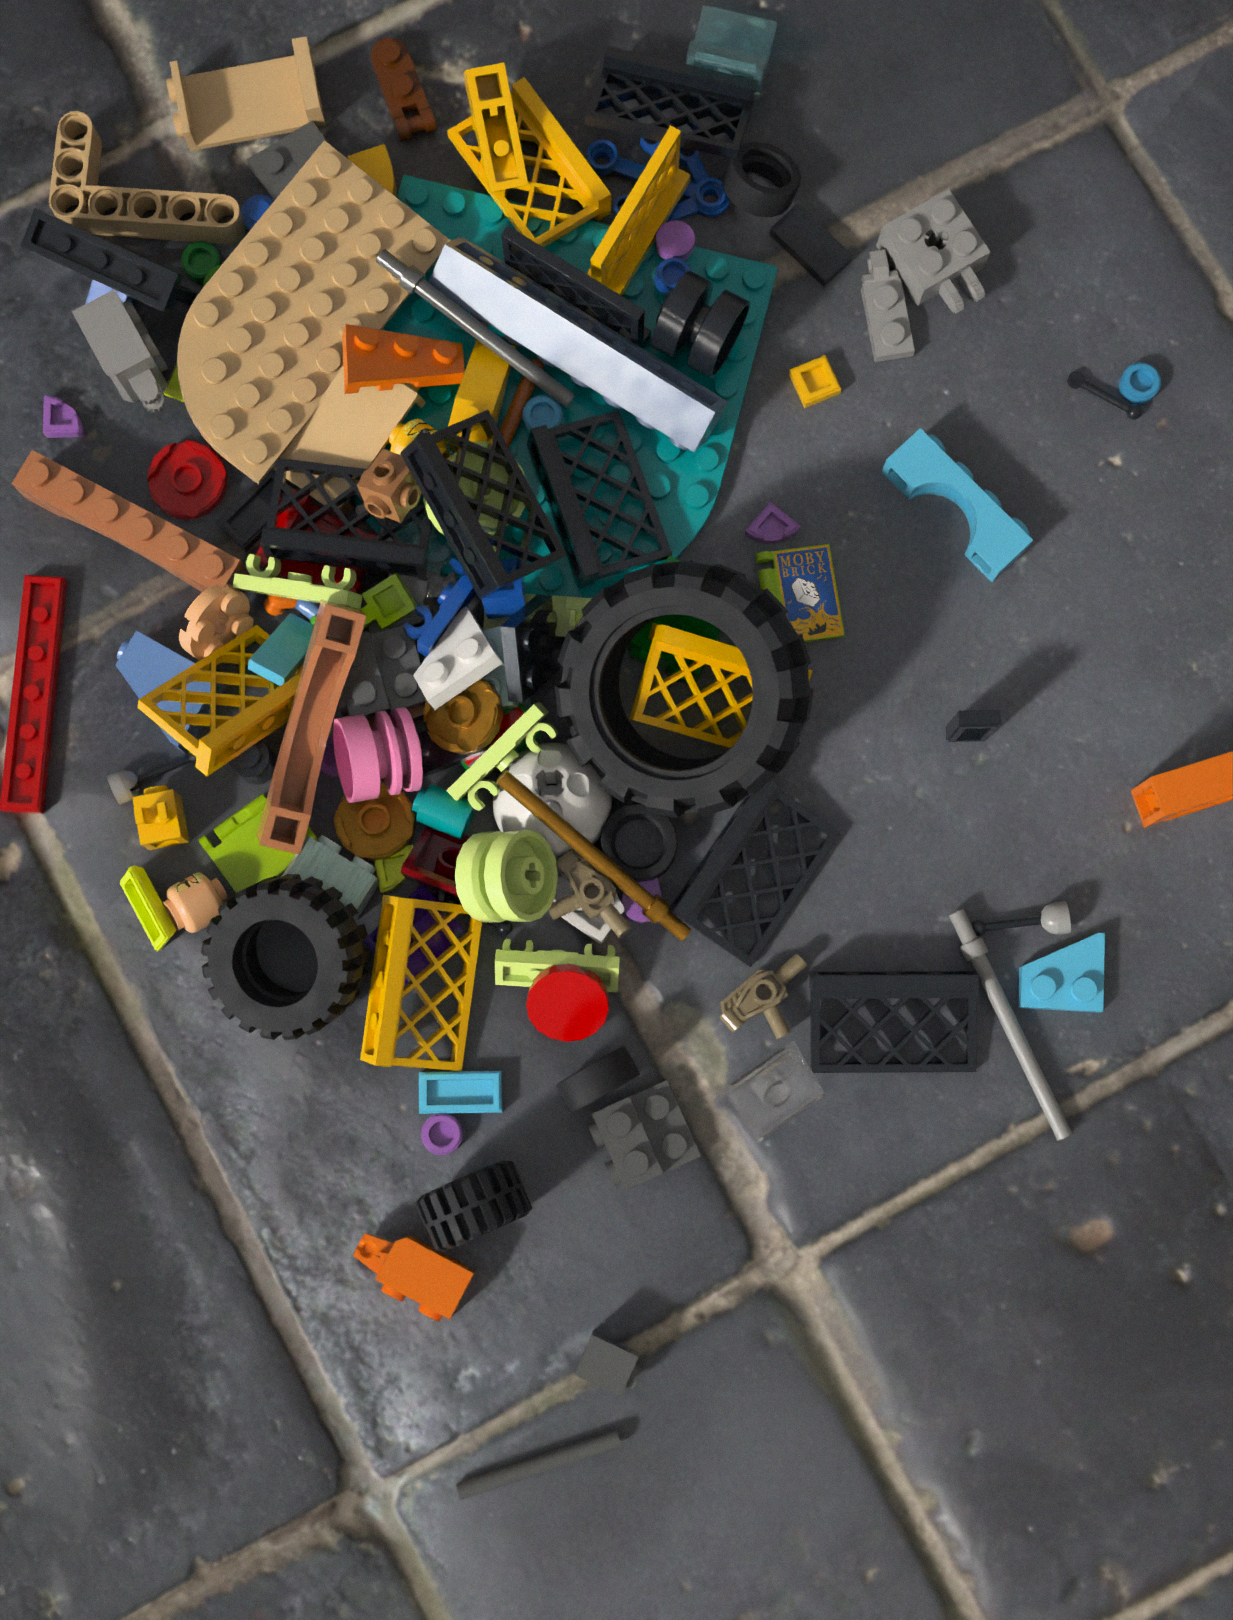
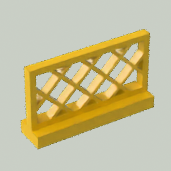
M523 77L512 84L511 92L514 114L518 118L517 129L519 139L535 142L539 147L537 157L523 155L524 164L535 167L532 182L528 181V185L514 188L529 191L526 206L510 204L506 199L508 189L489 192L482 158L480 162L476 158V156L481 157L479 147L467 145L462 139V136L475 131L472 116L447 130L448 138L515 230L544 248L595 217L597 221H600L610 215L611 193L526 78ZM540 168L557 171L561 177L559 187L537 183ZM535 193L556 196L554 210L548 211L532 208ZM562 197L578 200L584 208L574 215L559 213ZM529 217L550 220L549 230L535 238L527 228Z
M671 125L590 259L591 267L587 275L623 296L655 242L658 229L667 222L690 183L691 175L679 169L681 131Z
M652 623L648 639L652 640L629 719L732 748L747 725L740 708L753 701L752 692L736 702L727 684L743 675L747 677L752 687L750 671L738 647L670 626ZM661 651L673 654L681 669L664 680L657 669ZM684 658L693 660L695 662L687 666ZM704 664L710 665L717 681L700 691L691 672ZM721 669L730 671L731 673L724 677ZM808 669L809 681L813 671ZM685 677L693 695L675 705L666 686ZM654 678L656 685L651 687ZM721 687L730 706L712 716L703 697ZM661 691L669 710L657 717L644 715L643 712L648 697ZM697 702L706 720L693 728L686 727L679 712ZM734 713L742 731L727 739L722 736L716 722ZM673 716L677 724L665 720ZM710 727L713 734L703 732L702 730Z
M255 625L138 699L137 708L196 756L195 767L206 776H209L288 722L303 664L296 671L295 674L297 675L281 686L260 675L245 674V665H248L249 659L253 655L245 653V647L255 641L262 645L270 636L258 625ZM222 662L239 664V674L216 672V666ZM192 681L210 683V693L186 691V685ZM216 683L239 685V695L216 693ZM245 686L268 688V694L264 697L245 696ZM162 700L180 702V712L163 711L156 704ZM186 702L210 704V715L186 713ZM216 705L239 707V713L234 717L216 715ZM185 725L210 726V733L197 740L185 730Z
M383 895L360 1060L375 1066L391 1067L392 1065L462 1071L482 927L481 921L475 920L470 916L468 932L459 940L455 937L447 923L459 913L468 914L462 905ZM415 908L427 909L436 921L421 936L413 926ZM437 910L447 911L448 913L441 917ZM441 929L452 946L436 958L425 942ZM420 948L430 964L414 977L407 968L408 956ZM457 952L464 961L463 972L452 981L441 965ZM436 970L446 984V987L430 1000L420 986V983ZM414 989L425 1005L408 1018L401 1009L402 999ZM452 993L458 1001L457 1013L446 1022L435 1006ZM428 1012H431L441 1027L424 1040L414 1027V1024ZM408 1030L419 1046L407 1057L395 1056L397 1039ZM445 1034L453 1043L450 1061L438 1060L430 1049ZM423 1053H425L426 1056H427L429 1059L418 1058V1057H420Z

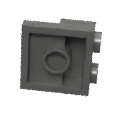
M403 625L370 634L368 631L361 634L356 656L338 702L342 716L364 714L369 721L374 719L375 713L378 711H386L390 715L392 709L402 707L411 709L425 705L426 698L413 676L422 663L415 639L405 634Z
M668 1080L592 1113L595 1122L588 1124L597 1148L606 1145L612 1159L604 1164L614 1186L622 1183L625 1191L701 1157Z

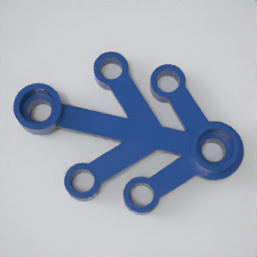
M640 137L641 149L652 157L660 142L651 145L646 143L645 138ZM597 140L587 149V162L595 173L600 176H605L612 172L637 181L646 167L618 157L615 145L608 140ZM680 147L679 164L688 167L694 183L690 182L681 196L687 199L675 206L668 218V222L679 221L696 213L705 217L721 215L728 208L730 202L729 197L724 191L722 181L709 177L699 157V151L690 149L694 152V155L685 157L681 154V151L688 148ZM599 158H606L609 161V163L606 165H599L596 163V160ZM623 194L615 199L613 203L615 217L620 211L618 207L624 204L629 195ZM712 195L717 198V201L715 203H707L704 201V198Z

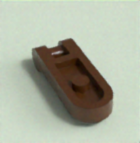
M393 37L377 41L371 51L372 65L400 141L412 138V133L425 130L426 133L437 130L432 110L427 102L406 45L401 40ZM418 111V115L409 118L404 116L405 114Z

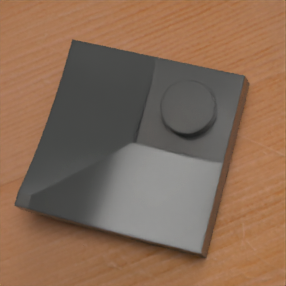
M310 121L247 159V162L268 196L275 201L326 139L314 122Z

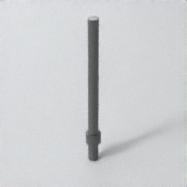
M386 249L381 251L376 259V263L399 279V285L412 295L416 292L565 408L571 404L576 396L574 393L426 281V275L415 266L411 265L408 267Z

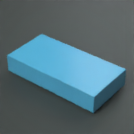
M290 613L252 655L247 669L278 686L283 685L290 680L304 663L314 626Z
M502 1071L419 1072V1114L502 1113Z

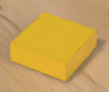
M826 355L792 368L789 371V376L804 409L841 393V387Z

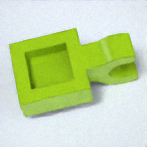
M399 573L393 574L361 594L367 603L365 607L360 609L367 615L363 629L373 624L376 620L381 629H386L415 611L417 603Z

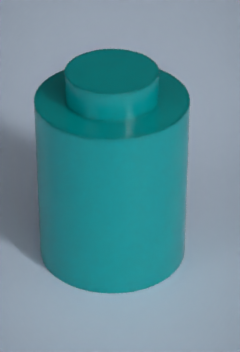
M431 784L427 790L421 788L412 806V811L417 813V822L460 840L467 833L476 811L470 805L467 798L462 797L456 801L446 789Z

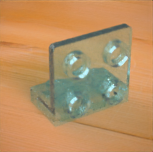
M704 6L695 40H691L689 44L686 64L758 80L755 94L760 95L777 23L772 20Z

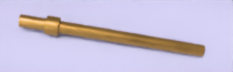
M508 770L498 778L496 783L637 903L642 908L641 913L652 923L659 922L680 941H683L689 935L691 928L669 910L670 905L658 894L651 895Z

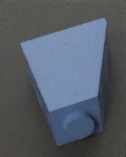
M136 631L131 639L127 638L120 646L117 653V659L119 660L116 663V667L140 699L195 663ZM192 681L186 685V691L210 693V683ZM216 683V693L222 694L227 685ZM162 700L156 704L163 711L180 712V702ZM186 702V713L210 715V704ZM186 724L185 730L196 738L203 726ZM161 728L168 740L177 749L185 754L188 752L183 745Z

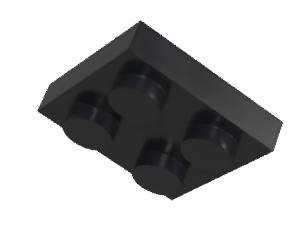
M537 594L500 626L508 701L524 703L559 670L560 662L558 658L560 650L557 648L555 633L557 614L553 611L552 596Z

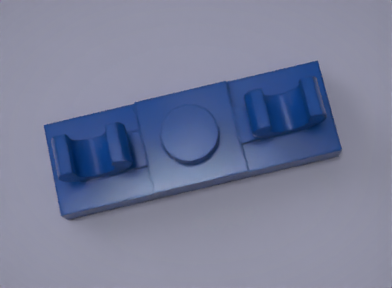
M454 558L450 560L449 566L454 573L462 576L455 585L449 582L439 595L437 603L440 606L435 617L432 619V614L426 607L417 605L415 614L424 619V625L419 628L413 627L407 622L403 625V631L407 636L418 639L417 651L425 657L428 656L461 609L468 606L476 595V591L463 567Z

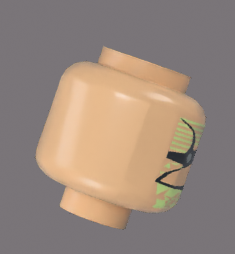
M198 872L172 885L167 890L168 900L164 901L163 905L177 930L184 928L189 933H195L207 927L211 918L219 915L218 908L223 904L222 902L228 899V896L217 878L210 881L207 876Z

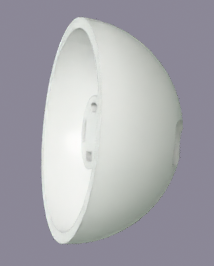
M551 742L539 744L543 750L538 754L532 752L529 748L518 753L519 756L500 773L499 777L508 770L594 844L601 837L603 827L612 814L613 797L599 786L602 778L593 766L588 763L581 767L569 745L564 743ZM547 784H557V786H554V785L546 786V785H547ZM499 786L500 792L496 796L493 795V812L500 831L508 832L530 829L540 833L550 844L555 859H559L570 849L576 852Z

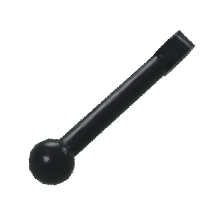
M1074 371L1069 375L1067 383L1071 388L1077 389L1081 387L1125 411L1127 417L1132 420L1138 419L1142 415V409L1139 405H1129L1085 381L1081 372Z
M437 891L434 896L440 902L462 905L460 901L440 891ZM508 920L487 923L497 928L498 933L503 936L510 934L513 929L511 922Z

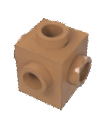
M382 449L371 466L363 472L360 481L357 483L364 506L369 513L377 518L387 517L400 523L408 512L417 505L422 494L402 456Z

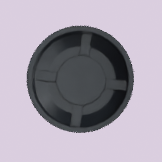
M688 270L680 278L675 288L670 291L659 311L651 339V347L673 359H677L689 343H693L688 358V367L712 379L729 356L743 328L751 302L726 289L711 307L708 306L712 296L713 282Z

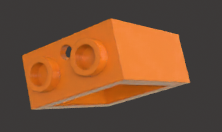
M1233 751L1152 776L1130 790L1143 827L1146 828L1232 801Z

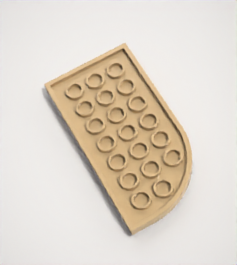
M325 140L199 292L186 314L178 343V379L185 406L193 423L215 451L258 485L319 407L318 401L343 366L342 334L345 324L382 330L410 296V293L399 285V279L376 263V259L381 251L386 249L408 267L413 265L426 275L439 259L444 244L451 241Z

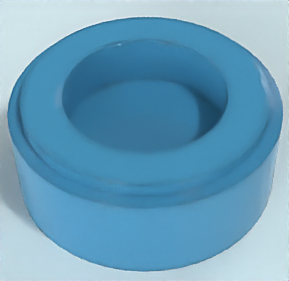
M1143 362L1134 363L1127 367L1119 380V391L1126 401L1137 405L1151 401L1161 386V378L1158 371L1152 365Z
M546 395L530 399L523 409V422L527 431L530 433L532 428L547 425L548 429L561 426L563 415L560 404L554 398Z

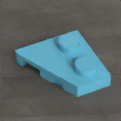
M1105 933L1094 934L1019 967L1018 1008L1103 1012Z

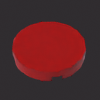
M185 440L186 442L178 444L174 442L165 446L154 456L148 468L147 480L149 482V491L155 503L165 513L179 519H197L211 513L222 502L227 491L228 474L220 456L210 446L196 440Z
M561 964L553 965L536 976L528 991L526 1007L530 1021L544 1035L551 1039L565 1042L578 1041L595 1034L605 1023L609 1010V997L607 987L597 974L592 971L588 973L585 970H581L578 965Z

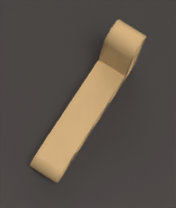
M79 111L69 112L60 119L57 127L49 194V206L57 218L100 236L232 244L240 241L245 235L247 228L244 225L243 214L237 201L229 195L98 186L102 140L89 116ZM86 133L83 138L74 140L77 135ZM82 169L78 175L70 177L73 171ZM72 205H78L75 211L65 213ZM110 208H117V210L113 214L107 216L103 215L106 210ZM150 210L156 211L153 216L142 218L145 212ZM186 213H195L194 216L187 221L180 220V218ZM224 216H233L231 221L227 223H218Z

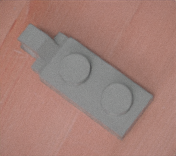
M885 249L869 252L870 257L867 259L869 274L862 275L861 295L874 361L880 362L912 357L915 349L901 278H899L897 270L889 271Z

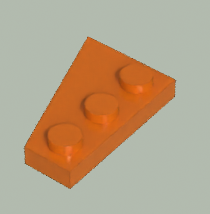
M345 324L342 334L345 394L358 393L360 387L376 386L378 391L392 390L394 384L411 383L418 388L460 384L465 370L463 346L461 343Z

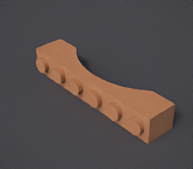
M31 450L11 483L27 500L60 517L81 524L118 542L201 592L214 585L220 588L227 587L226 584L233 585L235 573L248 575L249 573L240 559Z
M321 599L258 827L257 838L259 845L299 855L301 853L311 818L315 791L328 736L344 684L356 656L367 616L361 610Z

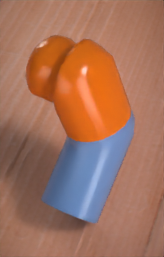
M266 595L267 599L264 601L265 610L273 616L284 613L285 609L296 608L309 620L312 616L317 615L320 603L271 595Z

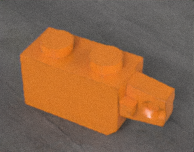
M365 1233L353 1254L356 1259L377 1274L375 1280L383 1284L382 1292L402 1302L405 1297L420 1304L419 1312L439 1322L443 1316L449 1320L453 1317L477 1271L441 1251H434L432 1246L411 1235L392 1242L370 1233Z

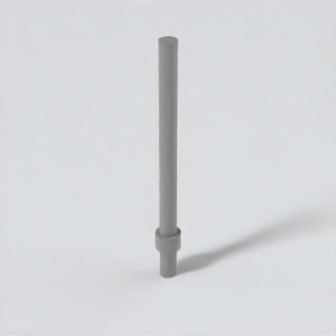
M964 909L949 915L963 944L959 948L966 962L971 961L976 973L979 975V980L1057 1141L1072 1135L1070 1127L985 954L989 951L983 938H977Z

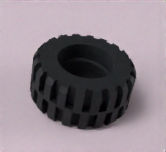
M286 874L280 878L273 876L237 892L236 896L226 900L218 908L219 915L211 918L206 931L212 936L202 941L201 954L208 956V962L202 965L203 977L211 978L213 987L208 989L213 1001L220 998L225 1005L221 1012L229 1020L235 1016L241 1020L239 1028L248 1033L253 1032L257 1028L261 1029V1038L271 1040L276 1039L281 1034L285 1040L298 1039L305 1033L311 1035L321 1030L344 1013L345 1009L352 1005L360 995L358 988L366 983L369 973L366 968H363V965L371 960L370 947L362 945V939L367 937L368 933L365 924L357 926L353 916L359 912L354 905L350 903L344 906L339 901L343 893L335 887L324 890L322 889V880L314 877L301 880L299 874ZM281 920L291 923L303 931L312 942L317 955L318 971L314 985L308 990L293 992L283 989L273 983L263 972L257 958L256 943L259 931L266 922Z

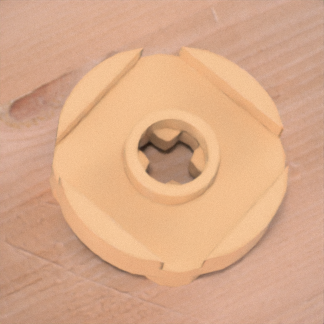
M226 584L227 587L225 588L214 585L204 590L192 602L184 616L190 621L186 632L180 629V645L186 652L198 660H202L253 626L254 620L249 615L250 604L247 596L240 590L233 588L231 584Z

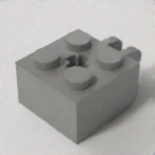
M949 188L882 226L876 247L878 250L885 249L889 267L891 270L898 271L902 287L914 304L919 306L940 294L948 308L956 314L964 309L962 297L954 286L959 282L974 301L977 302L985 297V290L975 273L985 267L991 252Z
M114 289L73 310L72 313L106 375L110 376L122 399L132 403L140 400L147 411L155 412L156 414L157 412L161 413V410H164V407L167 406V400L162 388L168 384L162 372L167 370L168 367L130 299L122 302Z

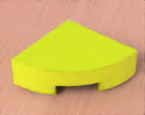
M413 845L405 846V848L393 855L391 859L374 861L382 894L393 891L406 880L400 871L413 849Z

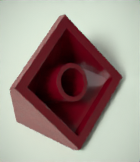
M426 826L402 865L401 874L407 880L422 884L427 888L440 891L460 900L457 895L455 882L456 862L463 844L470 836L465 835L460 840Z

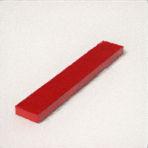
M24 575L0 797V811L44 813L68 583L65 577Z

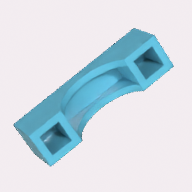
M920 428L886 459L881 472L908 499L932 494L943 496L956 503L966 515L970 527V540L964 555L993 582L1030 546L1033 541L1029 536L1030 532L1022 521L1015 517L1011 518L1001 508V502L995 494L987 489L983 491L973 481L971 471L963 463H955L945 453L946 450L943 443L932 434L927 435Z

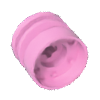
M406 707L392 709L390 716L386 711L376 712L373 731L364 714L334 719L332 741L335 763L340 784L348 802L353 803L378 798L381 779L390 795L400 794L402 786L406 792L420 790L423 777L422 750L414 722Z

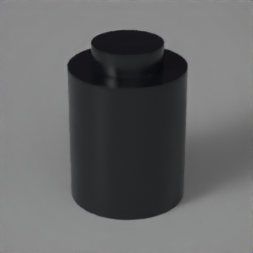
M260 740L229 761V764L246 782L260 785L272 779L277 758L271 749Z

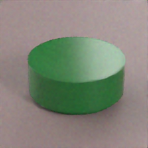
M204 241L191 243L184 249L181 255L183 270L187 277L196 283H204L207 272L215 266L222 265L217 249L212 244Z

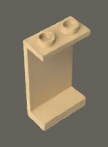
M307 36L292 39L294 56L183 76L178 61L170 62L172 78L166 79L171 102H177L179 113L173 114L177 137H184L190 151L294 132L310 121H313L317 127L326 126L313 57Z
M342 366L318 401L319 407L281 458L368 469L387 445L393 429L399 423H402L412 406L416 404L422 409L426 401L417 393L421 387L417 388L411 383L394 384L392 390L378 391L376 386L360 387L358 393L345 394L344 369ZM277 463L273 468V470L275 471L277 469ZM291 471L286 473V479L300 489L310 483L304 473ZM312 474L315 479L320 476ZM333 477L321 485L332 500L350 488L344 478ZM352 479L355 484L360 481ZM317 490L309 494L323 505L327 504ZM349 499L338 506L346 518L355 508V506L348 502Z

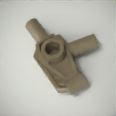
M571 849L556 860L557 867L570 881L575 893L552 903L548 911L553 920L582 908L589 918H598L601 915L619 938L626 935L632 929L614 906L616 888L608 878L580 854L573 852Z
M796 953L775 972L772 970H757L720 1002L722 1015L719 1018L733 1033L749 1018L764 1012L776 1039L791 1033L778 1004L788 996L785 984L802 971L807 964Z

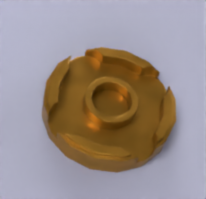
M482 677L436 710L426 700L423 716L424 721L427 722L428 734L431 740L444 750L462 755L478 752L489 745L499 732L503 719L502 699L495 686Z
M381 781L378 798L350 803L344 795L334 816L336 835L348 852L363 860L374 862L381 859H391L393 855L405 848L413 838L416 826L415 812L412 811L413 805L402 790L400 794L390 795L383 781Z

